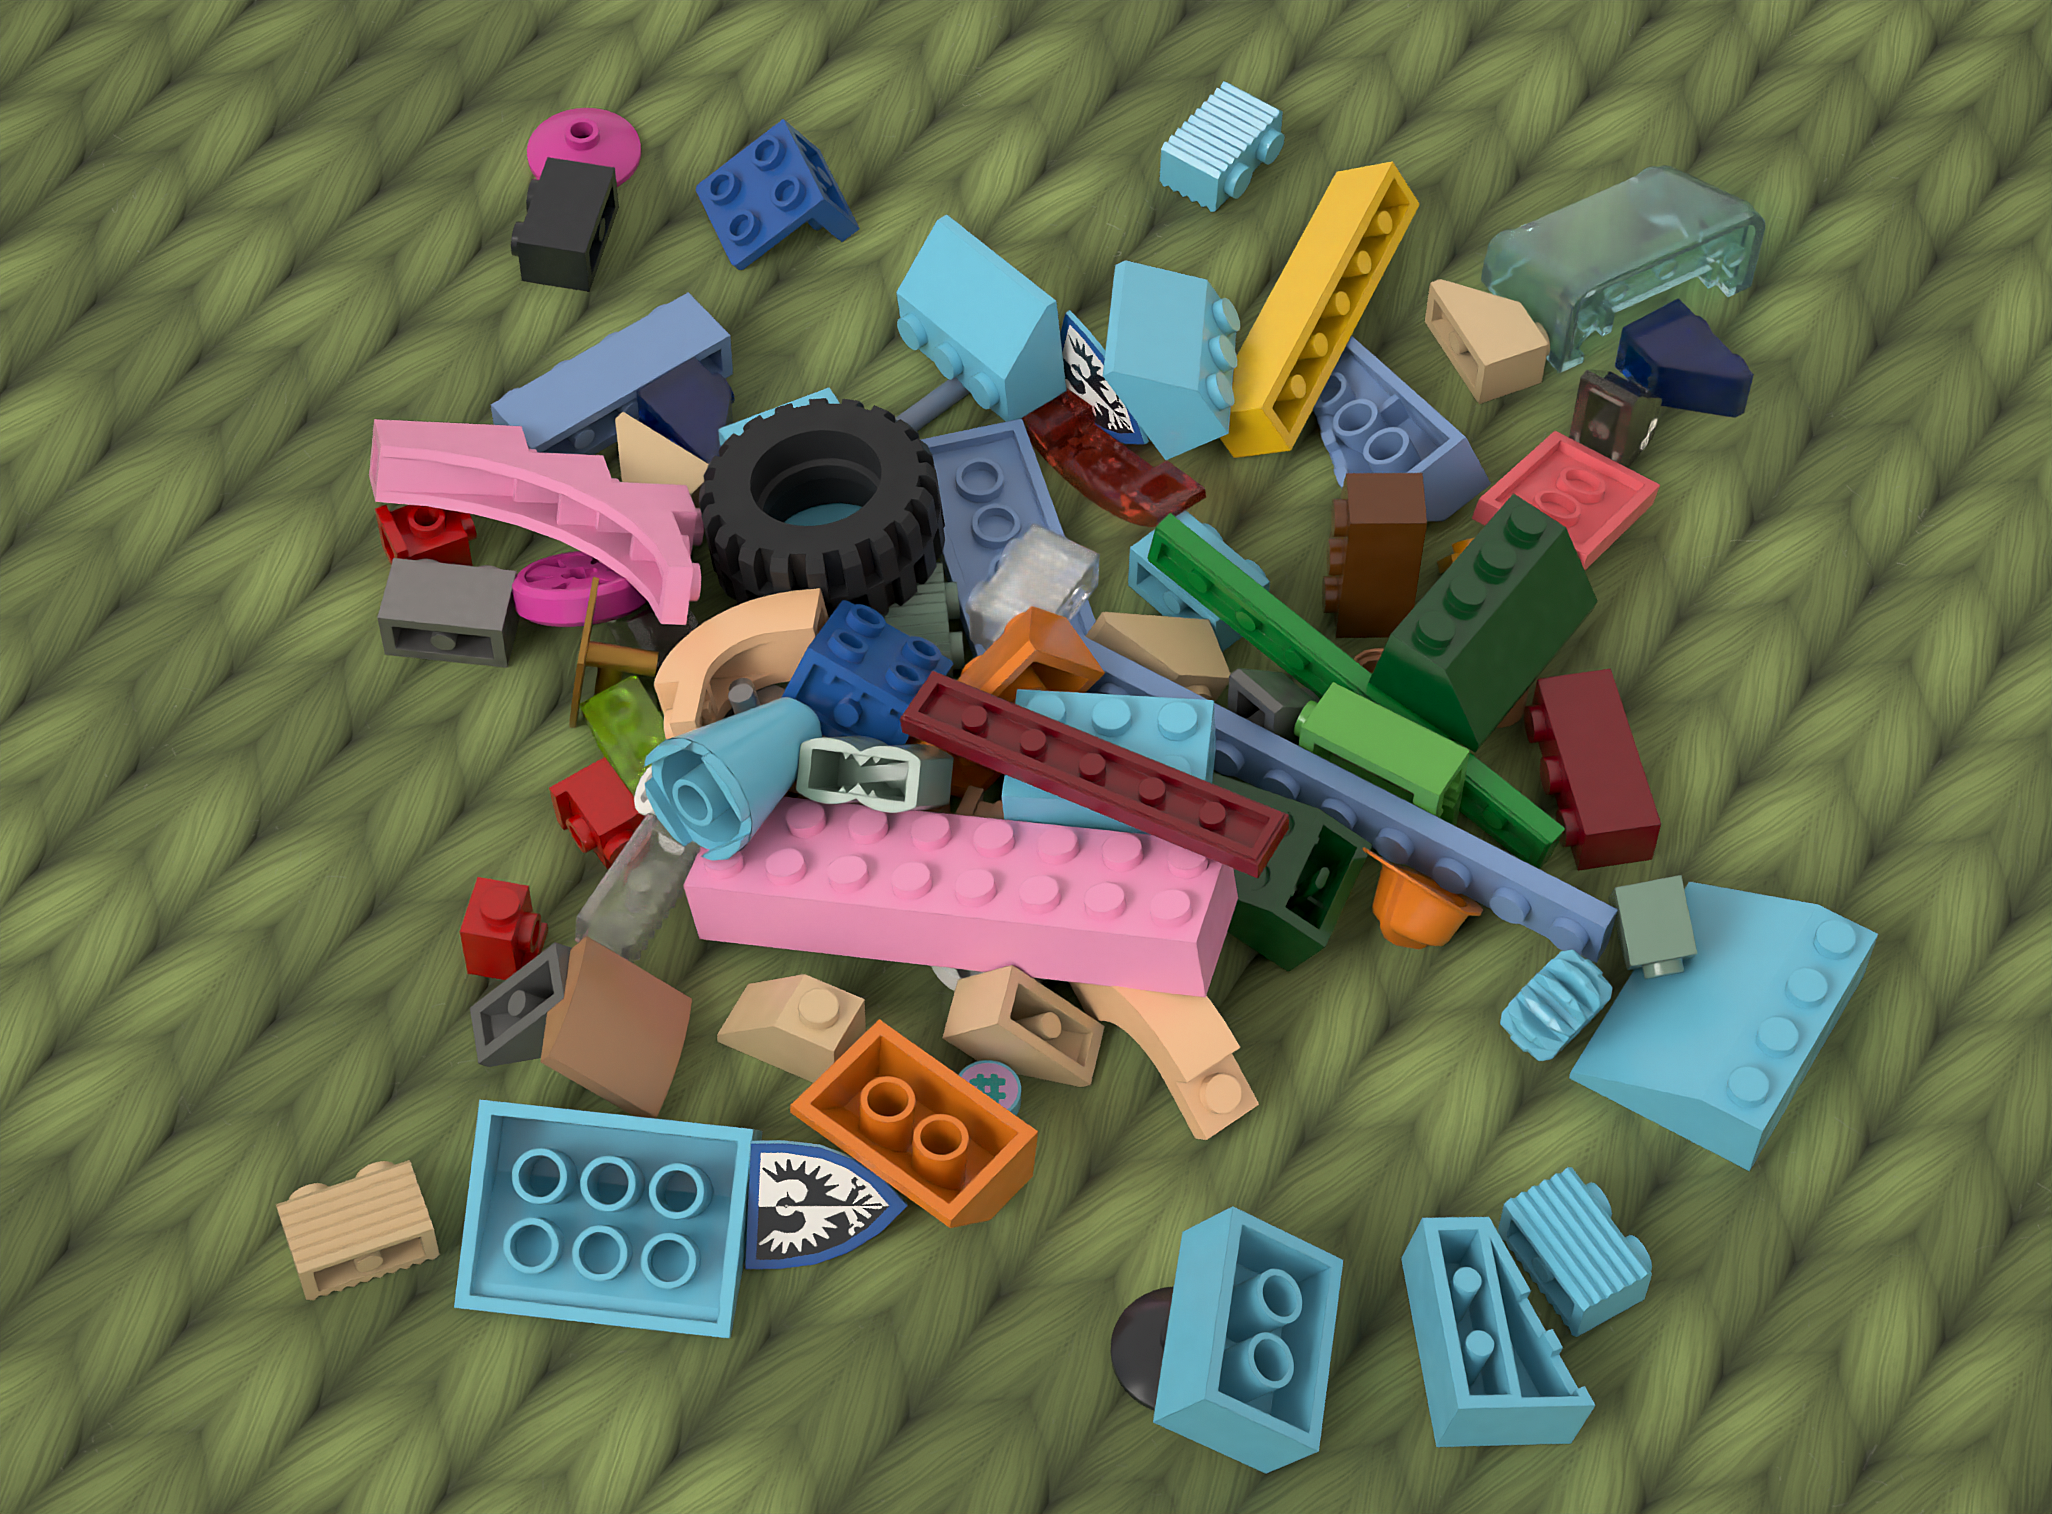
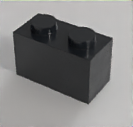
M547 157L540 179H532L529 184L526 199L527 214L524 222L517 221L514 225L511 237V254L519 257L521 279L524 282L590 292L619 209L615 168Z

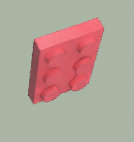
M1554 431L1479 498L1472 519L1485 526L1514 493L1567 528L1582 566L1586 570L1653 505L1660 484Z

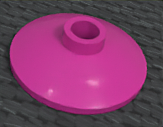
M576 108L549 117L534 130L527 145V160L531 172L538 180L547 157L614 167L618 187L626 182L636 171L641 159V143L634 127L621 116L603 109Z

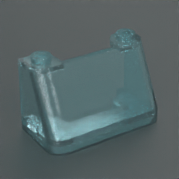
M1652 166L1644 169L1633 178L1514 230L1507 229L1497 234L1488 245L1481 281L1493 295L1521 302L1534 323L1539 322L1544 327L1550 341V354L1546 356V359L1558 373H1561L1583 363L1585 354L1579 348L1584 340L1595 330L1601 336L1611 333L1615 313L1696 276L1708 289L1717 285L1727 297L1751 287L1765 232V220L1748 201L1673 166Z

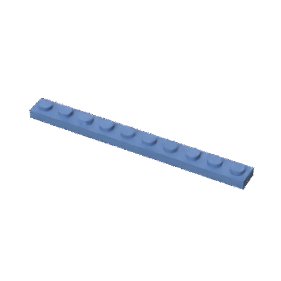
M1077 633L1105 672L1085 693L1208 700ZM1214 703L1216 735L1215 771L1225 776H1235L1257 788L1322 810L1373 844L1372 848L1376 849L1388 861L1396 864H1405L1434 879L1446 891L1463 894L1487 906L1502 920L1513 924H1521L1545 936L1560 950L1572 949L1579 955L1597 963L1609 943L1618 909Z

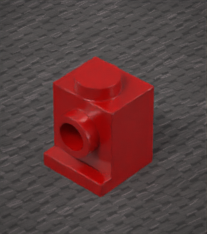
M387 505L375 508L382 547L391 565L393 558L408 560L431 559L440 563L473 566L469 541L477 539V533L470 513L420 505H407L389 511Z
M606 757L549 787L559 825L563 830H569L575 843L583 853L593 849L607 870L613 866L618 867L628 864L643 849L651 845L646 817L638 813L635 808L634 796Z
M477 877L460 929L467 973L507 980L542 952L548 933V925L541 922V915L539 913L533 912L528 885Z

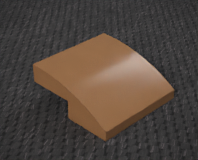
M586 936L570 949L564 999L547 1012L540 1062L633 1116L656 1119L670 1088L681 1056L690 1018L692 999Z

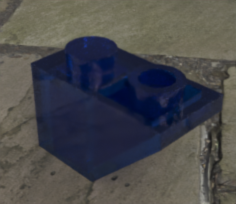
M1679 298L1622 328L1615 367L1652 405L1733 418L1745 412L1754 374L1749 370L1744 359L1738 354L1732 353L1712 333L1708 323L1702 317L1695 315Z

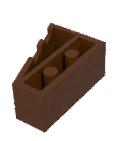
M1346 473L1340 498L1332 499L1331 532L1327 540L1328 576H1323L1322 608L1323 613H1334L1336 638H1389L1391 633L1414 608L1427 527L1423 473Z

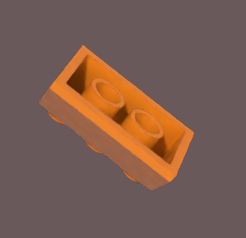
M1031 606L1027 611L1012 618L1006 625L1004 633L982 655L975 657L965 665L957 681L1015 704L1017 689L1085 693L1105 672L1066 617ZM912 736L906 742V744L934 746ZM942 749L954 758L950 795L963 798L969 785L983 788L985 792L1002 775L1000 772Z
M880 1019L790 1106V1113L949 1228L991 1220L1033 1177L1038 1131Z

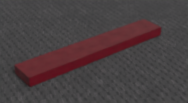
M935 671L931 672L900 718L902 732L1255 878L1260 877L1289 829V814Z

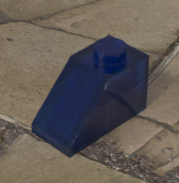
M693 357L636 392L639 422L708 464L714 455L720 456L718 450L721 445L718 429L733 424L732 404L735 401L730 385L721 374L717 372L712 374Z

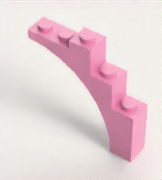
M374 419L369 477L375 502L420 505L475 514L518 525L557 539L598 559L624 577L649 602L661 624L686 625L689 601H698L701 590V569L699 563H692L691 561L692 546H700L704 534L701 509L695 508L687 485L619 482V479L611 478L603 455L539 453L536 449H529L522 426Z

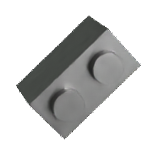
M393 558L377 617L385 655L508 668L520 615L517 614L514 608L512 583L517 576V572L503 570L490 565L474 567L440 563L431 559L408 560Z

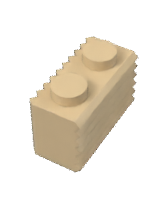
M410 1160L396 1165L388 1161L375 1162L362 1168L354 1179L330 1187L322 1183L309 1184L293 1192L288 1201L276 1204L306 1300L314 1301L319 1295L328 1296L332 1291L341 1292L346 1286L355 1287L359 1282H368L373 1277L381 1278L386 1273H395L399 1268L408 1269L412 1264L421 1265L426 1259L434 1260L440 1255L432 1221Z

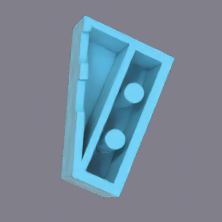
M1489 1217L1422 1218L1401 1260L1436 1447L1571 1444L1596 1405L1586 1387L1578 1388L1559 1355L1563 1349L1553 1329L1545 1330L1527 1298L1531 1290Z

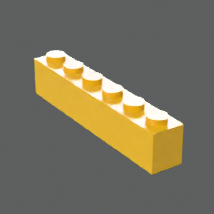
M1393 161L1336 172L1238 352L1237 367L1233 371L1232 390L1235 402L1230 410L1229 434L1219 437L1233 458L1292 450L1420 205Z

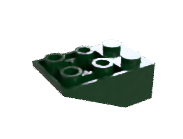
M1213 773L1212 784L1289 814V829L1260 877L1255 878L1234 869L1238 900L1227 930L1228 933L1289 972L1326 947L1368 856L1362 849L1365 847L1370 850L1373 844L1318 808Z

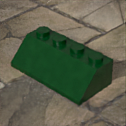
M1513 493L1391 633L1370 677L1369 683L1476 753L1589 616L1598 602L1567 528Z

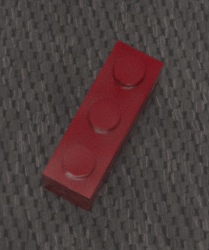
M1611 668L1537 679L1532 705L1525 706L1524 724L1529 742H1538L1542 754L1540 759L1541 783L1546 795L1554 794L1558 805L1556 822L1565 828L1559 840L1563 848L1571 847L1578 871L1652 860L1661 828V821Z

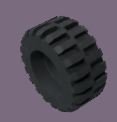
M826 398L809 399V405L793 408L792 403L775 408V414L763 419L759 415L747 422L743 427L744 432L740 436L733 433L719 448L720 456L714 455L703 475L705 482L701 486L699 494L701 517L714 572L717 573L719 584L727 596L736 600L737 605L772 594L821 588L829 618L842 600H847L854 605L868 606L884 617L889 613V607L894 603L902 606L917 593L916 583L925 584L937 567L936 561L943 553L945 543V522L933 456L928 445L920 440L919 433L901 419L896 422L895 415L875 405L871 410L864 409L863 403L850 399H842L841 404H829ZM843 503L862 507L852 515L828 524L799 526L784 523L793 515L819 505Z

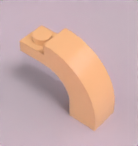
M821 588L782 592L747 601L717 614L684 637L666 657L654 681V687L664 714L666 740L722 720L732 708L728 698L729 687L737 679H750L754 684L755 690L790 681L808 646L829 619Z
M1069 982L1087 1015L1096 1021H1107L1119 1026L1146 1052L1164 1079L1195 1139L1208 1140L1259 1105L1232 1054L1240 1046L1226 1022L1207 996L1198 997L1120 986Z

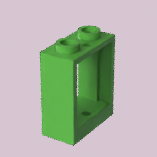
M1334 682L1318 703L1310 700L1305 705L1294 727V735L1300 737V747L1454 826L1457 824L1470 754L1469 749ZM1334 753V754H1336V755H1338V756H1340V757H1342V758H1344V759H1346V760H1348V761H1350V762H1352V763H1354V764H1356V765H1358V766H1360V767H1362V768H1364V769H1366V770H1368V771H1370V772H1372V773H1374V774H1376V775H1378V776H1380V777H1382V778H1384V779H1386V780H1388V781H1390V782H1392V783H1394V784H1396V785H1398V786H1400V787H1402V788H1404V789H1406V790H1408V791L1414 793V795H1412V794H1410V793H1408V792H1406V791H1404V790H1402V789H1400V788H1398V787H1396V786H1394V785H1392V784H1390V783H1388V782H1386V781H1384V780H1382V779H1380V778H1378V777H1376V776H1374V775H1372V774H1370V773H1368V772H1366V771H1364V770H1362V769H1360V768H1358V767H1356V766H1354V765H1352V764H1350V763H1348V762H1346V761H1344V760H1342V759H1340V758H1338V757H1336V756H1334V755H1332V754Z

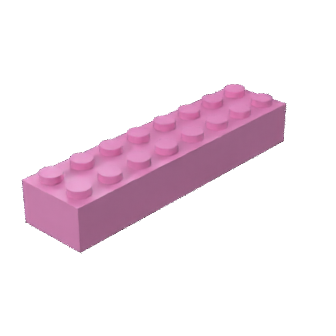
M783 797L748 844L729 859L709 860L701 857L709 849L700 847L683 885L699 939L981 972L1013 965L1034 978L1103 986H1120L1206 997L1238 900L1233 868L1153 835L926 811L889 813L877 811L865 805L848 803L825 804L810 799Z

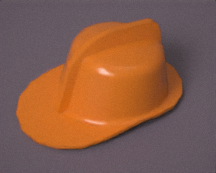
M1363 847L1362 850L1382 864L1372 908L1374 915L1380 921V929L1384 938L1394 945L1419 950L1426 946H1444L1469 915H1481L1483 909L1473 899L1463 894L1448 892L1429 876L1412 868L1392 864Z

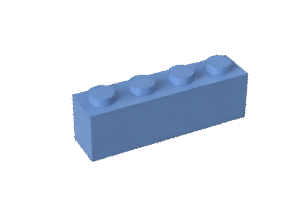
M688 292L668 304L658 306L649 315L625 329L607 335L600 343L574 358L558 363L551 371L523 387L507 392L500 400L491 404L493 424L522 426L528 448L536 449L539 453L594 455L617 442L615 418L622 412L646 425L732 375L730 334Z

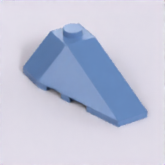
M1351 335L1313 408L1322 432L1320 433L1334 465L1335 469L1333 470L1339 486L1342 489L1346 473H1423L1427 521H1445L1491 485V482L1467 438Z

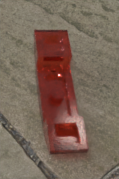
M1067 387L1066 392L1022 417L1030 442L1039 454L1076 490L1102 509L1120 519L1139 526L1156 527L1169 513L1176 517L1206 498L1205 488L1166 460L1154 468L1095 425L1092 406Z

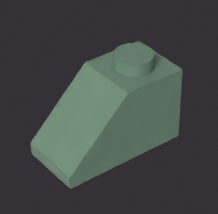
M1678 875L1615 887L1608 900L1610 906L1618 909L1614 925L1627 970L1643 968L1645 979L1684 972L1682 960L1693 958L1697 955V949L1682 876Z

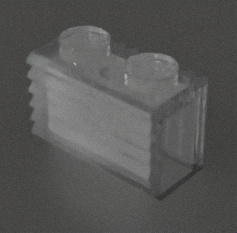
M1032 523L1029 532H1025L1022 540L1014 537L1008 542L1001 554L997 573L992 575L990 582L980 580L971 591L965 608L966 613L970 615V640L975 645L981 644L987 650L1004 633L1008 622L1016 615L1027 611L1031 606L1066 617L1071 622L1098 586L1100 554L1036 523Z
M647 813L577 915L576 937L574 940L579 943L588 936L633 964L634 961L640 960L641 950L647 949L648 940L654 939L655 930L661 929L662 920L668 918L671 908H675L677 898H682L683 885L697 854L700 853V845L691 841L684 847L670 835L656 815Z

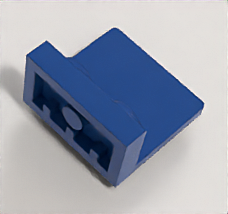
M784 119L696 186V192L731 264L738 270L745 269L806 221L816 231L824 227L841 242L860 229L820 149Z
M842 600L808 646L781 698H793L809 706L817 715L820 721L821 733L825 737L867 736L878 739L887 745H905L910 735L902 732L901 716L931 672L935 671L947 676L953 662L943 656L937 646L930 641L917 636L910 637L887 624L883 616L876 610L865 605H854L847 600Z

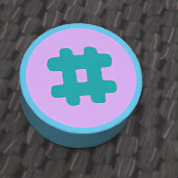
M982 1060L968 1065L959 1073L960 1077L1017 1116L1021 1106V1083L1017 1074L1009 1066L998 1061Z

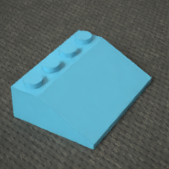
M1689 882L1684 891L1697 955L1691 959L1682 960L1684 972L1645 979L1643 968L1634 969L1571 1070L1569 1079L1750 1171L1864 977L1878 934L1818 904Z
M479 1100L454 1308L731 1338L746 1251L750 1141H762L763 1131Z

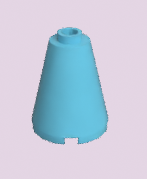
M783 697L661 742L646 756L644 765L647 766L652 763V778L645 782L644 785L646 796L658 820L670 835L684 847L691 841H694L701 847L709 849L701 857L709 860L729 859L748 844L796 781L800 745L810 739L822 738L820 721L815 712L806 704L793 698Z

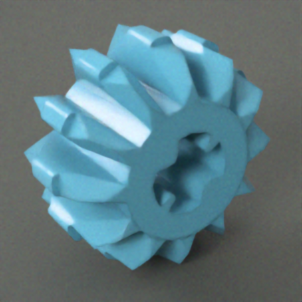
M1572 949L1561 951L1508 1004L1502 1012L1500 1024L1511 1035L1510 1039L1523 1052L1530 1053L1538 1061L1550 1060L1562 1051L1611 999L1613 987L1602 976L1603 972L1588 958L1584 959Z

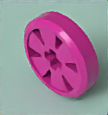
M582 551L561 553L535 561L523 568L512 583L514 608L517 614L531 622L546 626H584L593 577L599 578L592 625L627 616L639 609L647 600L624 577L598 559Z

